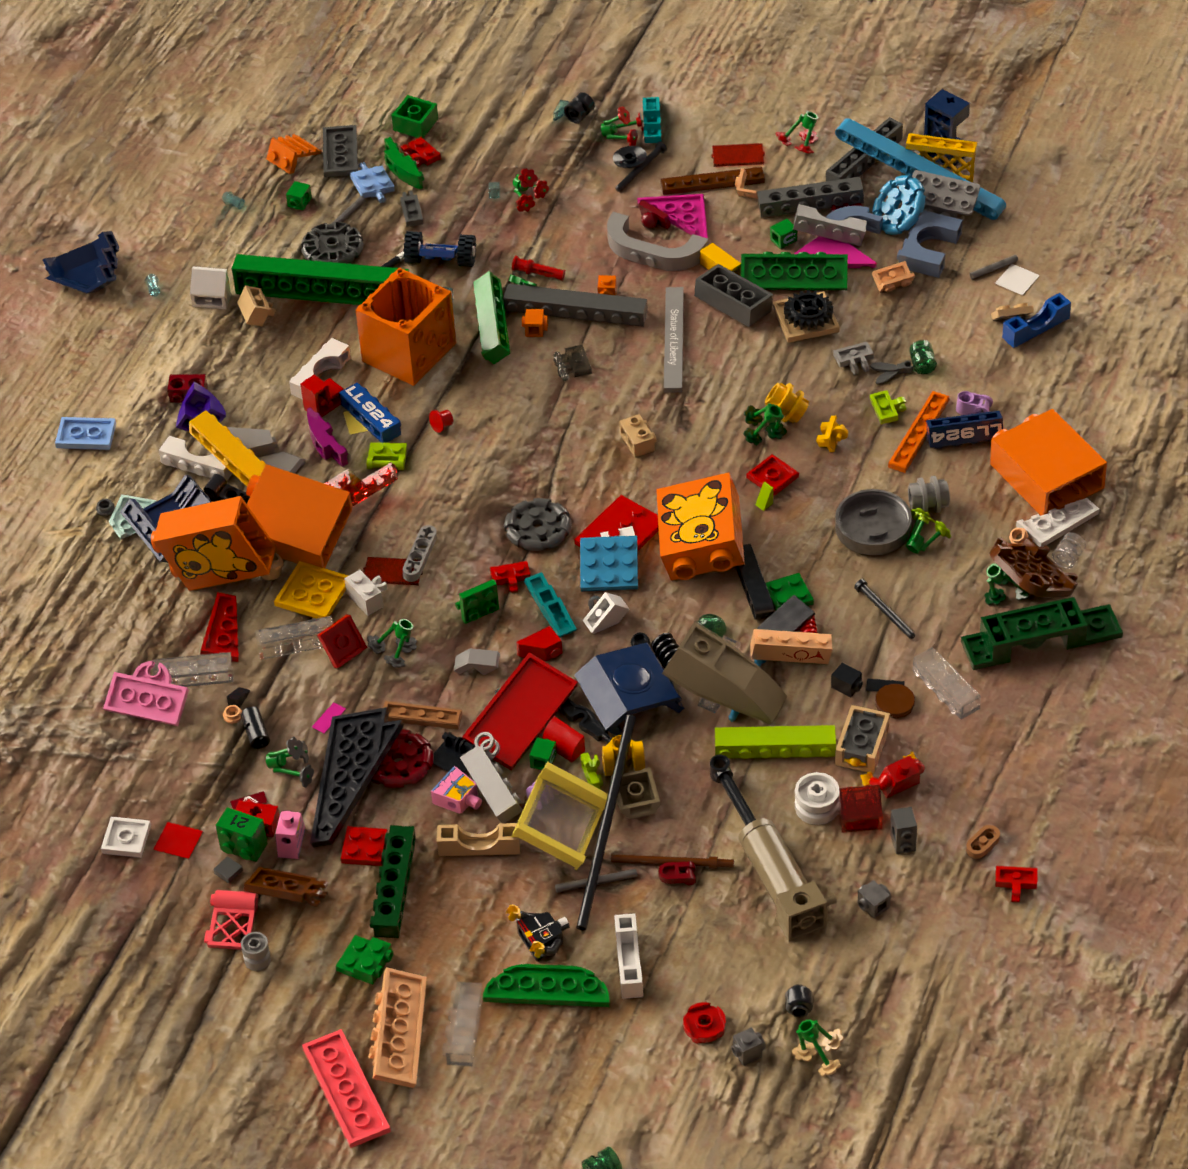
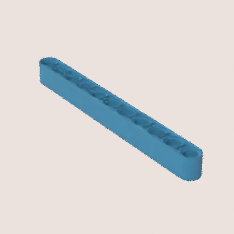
M844 119L835 130L836 137L841 141L906 175L912 176L915 170L968 181L852 119ZM980 187L973 210L989 219L996 220L1006 208V202Z

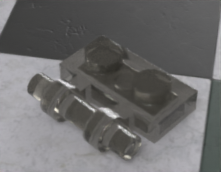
M583 345L565 348V354L560 355L558 351L553 353L554 364L558 367L557 372L563 381L569 380L568 374L573 373L575 378L592 374V368Z

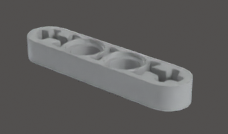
M431 525L423 526L419 530L403 566V578L406 581L413 582L421 576L437 539V530ZM421 545L427 546V548L420 549L418 547ZM414 558L422 559L421 561H413Z

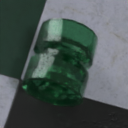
M926 340L914 342L909 348V353L915 372L922 375L933 372L937 367V362L931 343Z
M609 1146L600 1150L597 1153V1157L592 1155L581 1162L583 1169H622L617 1154Z

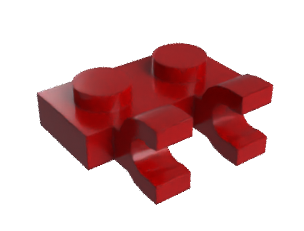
M422 137L401 146L404 156L409 155L416 161L418 167L423 163L428 166L441 159V153Z

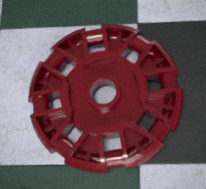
M402 729L381 763L378 772L373 776L372 781L377 784H384L388 788H404V785H413L421 781L428 774L427 771L432 768L434 753L430 749L431 745L428 740L419 733L413 734L411 730ZM395 758L403 759L402 761L398 762L393 761ZM408 774L407 777H403V778H402L401 775Z

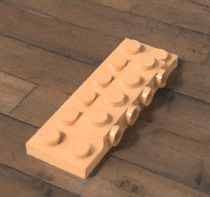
M386 967L382 990L377 992L375 997V1005H378V1010H375L373 1015V1022L376 1023V1028H373L371 1033V1040L375 1042L369 1051V1058L373 1059L372 1065H374L372 1079L410 1088L415 1087L427 977Z

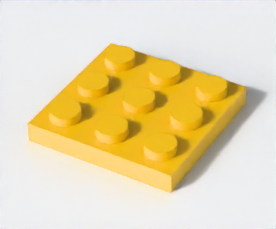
M299 561L274 600V604L276 607L327 621L346 591L344 578L348 575Z

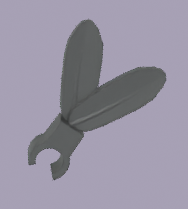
M910 360L897 365L883 362H875L870 365L873 370L884 372L876 379V384L878 385L888 382L898 373L913 372Z

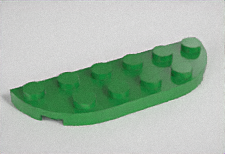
M514 965L504 969L503 973L497 977H493L483 992V1002L610 1007L609 992L605 983L601 982L592 971L577 966Z

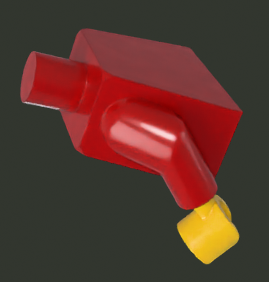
M911 751L909 755L903 756V759L886 766L879 778L873 777L871 771L860 776L864 786L870 785L881 790L887 799L919 784L920 774L924 772L925 767L916 758L914 752Z

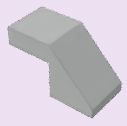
M470 648L456 655L454 671L457 674H461L474 667L481 674L486 675L498 668L500 653L498 651Z

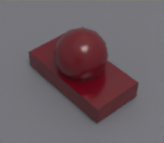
M644 200L638 204L642 215L641 223L645 228L651 229L657 224L666 229L671 226L667 213Z

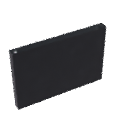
M793 595L759 625L757 629L796 632L815 615V612Z

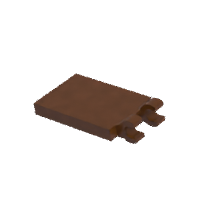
M259 867L244 883V891L297 902L306 900L312 907H318L321 901L315 900L313 896L325 898L328 892L322 891L321 888H326L328 882L317 881L315 877Z

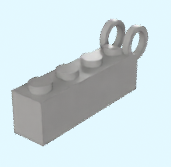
M482 732L475 738V747L461 756L460 759L496 817L502 823H506L523 811L519 805L522 801L516 792H511L512 785L509 780L502 778L501 774L504 772L498 763L494 764L492 762V759L500 751L499 743L489 732ZM482 737H490L489 739L484 740L479 747V740ZM495 743V751L491 753L489 750L494 746Z

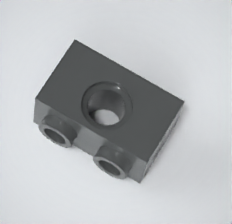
M912 807L891 810L890 836L896 854L916 851L917 823Z

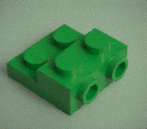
M355 935L336 964V971L373 985L376 979L382 976L386 963L392 960L394 952L392 951L391 943L375 937L368 940Z

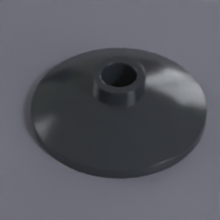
M638 146L622 147L613 155V162L621 168L638 167L647 159L646 151Z

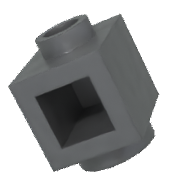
M873 880L868 884H864L858 890V906L863 911L868 912L873 918H876L890 908L891 894L885 885L877 884Z
M751 1027L733 1036L731 1049L734 1056L738 1057L741 1064L745 1066L762 1058V1050L766 1049L761 1033H755Z

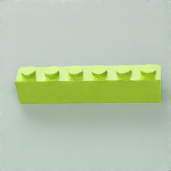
M835 725L715 727V755L720 754L728 758L743 759L833 757L836 755Z

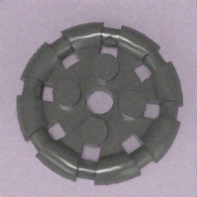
M323 223L312 228L311 232L306 233L301 243V251L306 260L349 264L353 262V258H357L361 254L364 246L363 237L355 227H350L347 223Z
M533 498V501H522L511 509V513H508L505 517L504 530L507 532V538L517 547H524V550L543 551L546 548L552 549L565 541V536L570 534L572 520L567 509L558 502L553 503L552 500L545 498Z

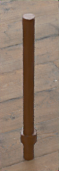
M611 854L612 863L662 865L668 862L690 861L695 863V866H707L709 869H718V867L734 868V859H718V857L714 856L709 858Z

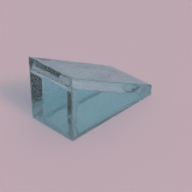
M559 101L553 112L554 121L565 115L564 107L570 101Z
M489 182V198H500V182Z

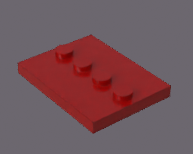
M620 495L574 539V544L580 547V538L601 537L600 533L607 531L610 537L619 536L620 531L618 529L633 526L635 536L638 539L639 551L659 531L658 515Z

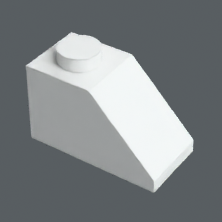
M605 592L583 619V622L591 633L595 634L618 624L629 611V607L620 596Z

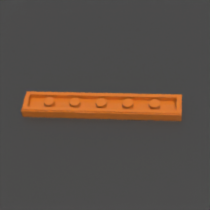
M932 391L890 459L888 468L906 473L927 438L926 420L939 419L949 402L950 396Z

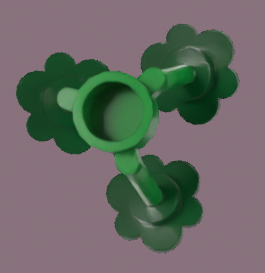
M768 403L761 410L755 409L753 405H750L744 411L747 424L757 426L758 423L762 422L756 430L747 428L743 432L747 442L753 443L756 446L761 443L762 438L759 432L767 423H769V426L766 427L769 438L781 439L782 436L786 435L787 430L783 428L784 425L781 423L784 415H782V410L778 405Z
M992 563L987 568L986 574L989 577L987 582L990 585V589L984 595L986 604L999 605L1000 602L1006 599L1004 590L995 588L994 583L1006 585L1010 581L1017 587L1015 593L1018 600L1029 597L1030 593L1017 585L997 564Z

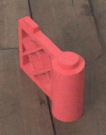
M216 890L215 894L211 895L210 903L211 906H214L210 930H206L204 943H207L208 948L242 950L241 943H236L233 938L240 933H243L245 936L252 932L255 913L258 909V894L243 891ZM218 915H227L230 918L222 925L217 922ZM242 916H248L249 921L241 927L236 920ZM234 923L238 929L229 935L224 929ZM221 931L226 936L221 942L213 941L214 936Z

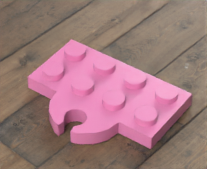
M147 661L137 667L133 675L114 672L103 709L113 713L178 726L189 689L171 684L170 671L160 662L158 664L159 672L151 676L150 671L155 663Z

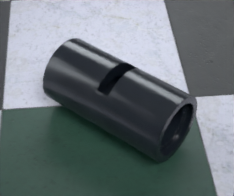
M257 707L244 709L241 713V719L251 747L254 749L266 747L270 743V738L260 710Z

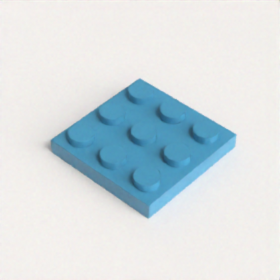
M637 536L580 538L581 591L638 589Z

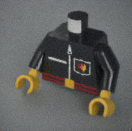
M513 904L506 910V913L510 914L508 916L510 921L517 920L518 935L536 962L545 956L553 957L556 955L563 944L562 931L570 928L566 917L555 921L549 912L527 913L520 911L519 907Z

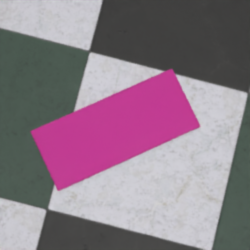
M333 702L314 723L312 728L325 733L331 726L332 717L341 715L346 708Z

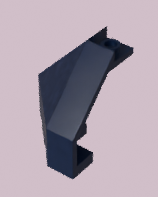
M102 232L98 234L99 238L91 243L57 257L44 258L45 269L50 274L45 279L85 293L97 292L116 281L114 270L117 269L118 265L116 253L119 251V245L113 232Z

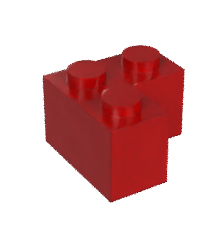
M312 375L300 383L304 410L307 411L308 408H311L323 417L341 405L339 392L344 390V388L331 378L322 381L316 375Z

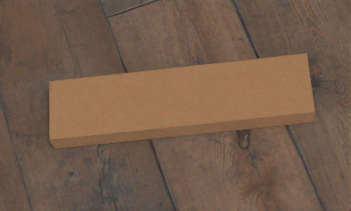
M385 701L383 707H386L389 711L388 721L401 720L407 724L459 730L463 715L462 710L389 701Z

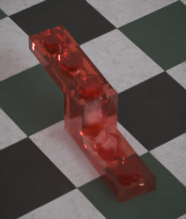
M390 462L362 480L347 469L324 484L350 492L352 506H355L398 480L396 466Z

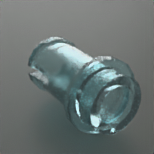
M231 191L225 192L222 196V201L226 205L230 204L238 209H242L245 204L244 199L233 195Z
M154 274L147 275L145 279L149 294L153 297L160 294L159 279Z

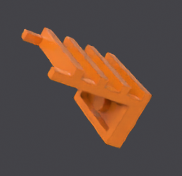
M293 134L292 137L286 135L285 139L280 136L278 140L271 138L266 160L292 174L295 172L298 158L321 154L322 150H318L317 147L296 134Z

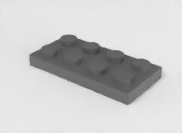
M356 125L323 127L324 177L350 176L351 172L358 171Z

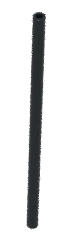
M633 715L626 716L576 928L582 931L587 929L636 721V717Z

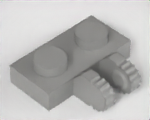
M868 342L833 350V356L839 367L850 365L853 375L858 374L859 371L856 363L860 362L863 371L867 372L869 371L867 360L874 359V353Z

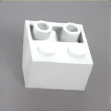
M192 267L190 288L192 307L227 310L231 298L227 269Z

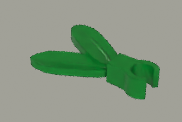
M510 274L509 282L539 287L535 283Z

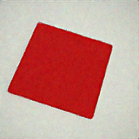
M167 822L153 849L188 859L203 831Z

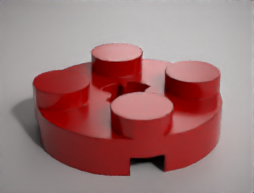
M708 1002L696 1003L689 1007L688 1012L683 1017V1028L687 1036L694 1043L712 1042L724 1035L726 1017L720 1007L711 1006V1003ZM706 1019V1022L710 1021L708 1025H701V1020Z

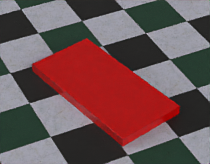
M528 653L465 732L462 740L465 739L473 745L478 734L489 732L500 745V751L493 760L512 771L576 689L578 681L533 654ZM482 737L479 740V747L484 740L489 739L490 737ZM495 743L494 746L489 750L491 753L495 751Z

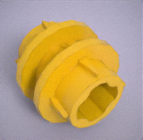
M777 383L765 400L766 406L770 403L781 408L782 415H784L781 421L784 423L788 420L792 423L798 422L809 406V401L804 398L803 391L799 390L795 394L792 392L794 385L791 383L787 385Z

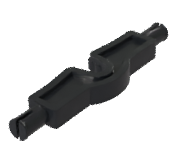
M568 698L559 709L570 722L583 718L579 723V728L598 742L603 740L608 744L613 739L588 708L577 705Z

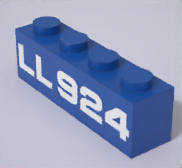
M358 382L339 392L341 405L381 443H388L401 435L400 420L394 417L387 407H383L378 399L371 396L368 390Z

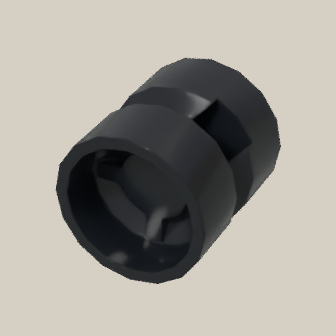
M580 92L564 107V114L569 121L578 124L586 115L594 110L595 103L591 96Z

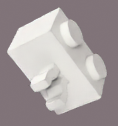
M358 570L344 578L346 594L367 616L383 608L381 592L387 589V583L383 582L380 584L381 577L379 575L371 581L361 570Z

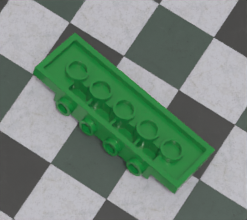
M773 252L741 254V277L765 290H847L848 254H826L825 252H817L816 254H809L808 252H799L798 254H791L790 252H781L780 254H773Z

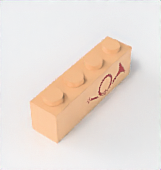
M754 629L750 643L751 659L829 664L832 653L831 634Z

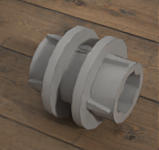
M931 476L930 483H925L922 477L917 478L916 483H910L908 486L910 508H921L924 512H928V508L933 507L935 513H940L941 508L949 507L950 493L947 481L945 479L937 480L936 476Z

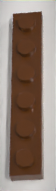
M762 167L745 169L747 176L744 186L765 183ZM741 169L660 179L663 195L735 187L736 177H739Z

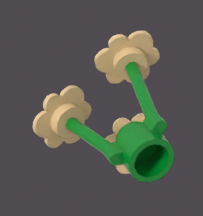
M805 1020L796 1031L800 1044L792 1050V1054L797 1061L809 1062L818 1051L824 1062L818 1070L819 1074L822 1077L834 1074L841 1067L840 1061L838 1059L834 1061L828 1060L817 1039L819 1038V1032H821L825 1036L822 1040V1045L826 1051L838 1050L841 1042L844 1040L841 1030L835 1029L833 1032H827L819 1025L817 1020Z

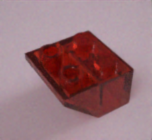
M880 785L839 788V819L842 833L882 829L883 813Z

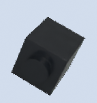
M841 663L831 674V688L850 698L862 688V672L844 663Z

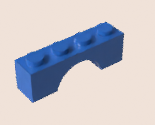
M1061 293L1050 297L1045 301L1041 310L1032 318L1023 320L1016 315L1003 322L1002 338L1013 348L1068 320L1070 318L1071 302Z

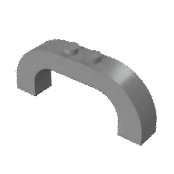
M612 212L607 222L608 244L615 254L624 259L661 270L680 271L696 266L700 263V250L709 245L708 238L692 234L685 245L678 248H666L627 236L626 233L629 230V216Z

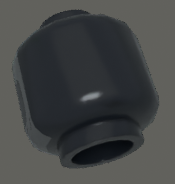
M797 984L786 991L785 1002L788 1013L799 1018L805 1017L812 1011L813 994L808 987Z

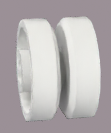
M818 772L809 773L801 777L795 787V811L797 816L802 821L813 825L827 824L834 820L839 812L840 788L838 782L832 776Z

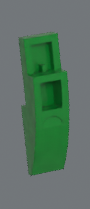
M391 137L385 138L384 155L387 167L403 182L417 189H423L422 181H424V175L422 171L418 170L416 161H412L409 155L404 156L403 153H400L398 144L394 143Z

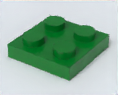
M800 573L765 583L775 611L793 595L807 606L814 605V599Z

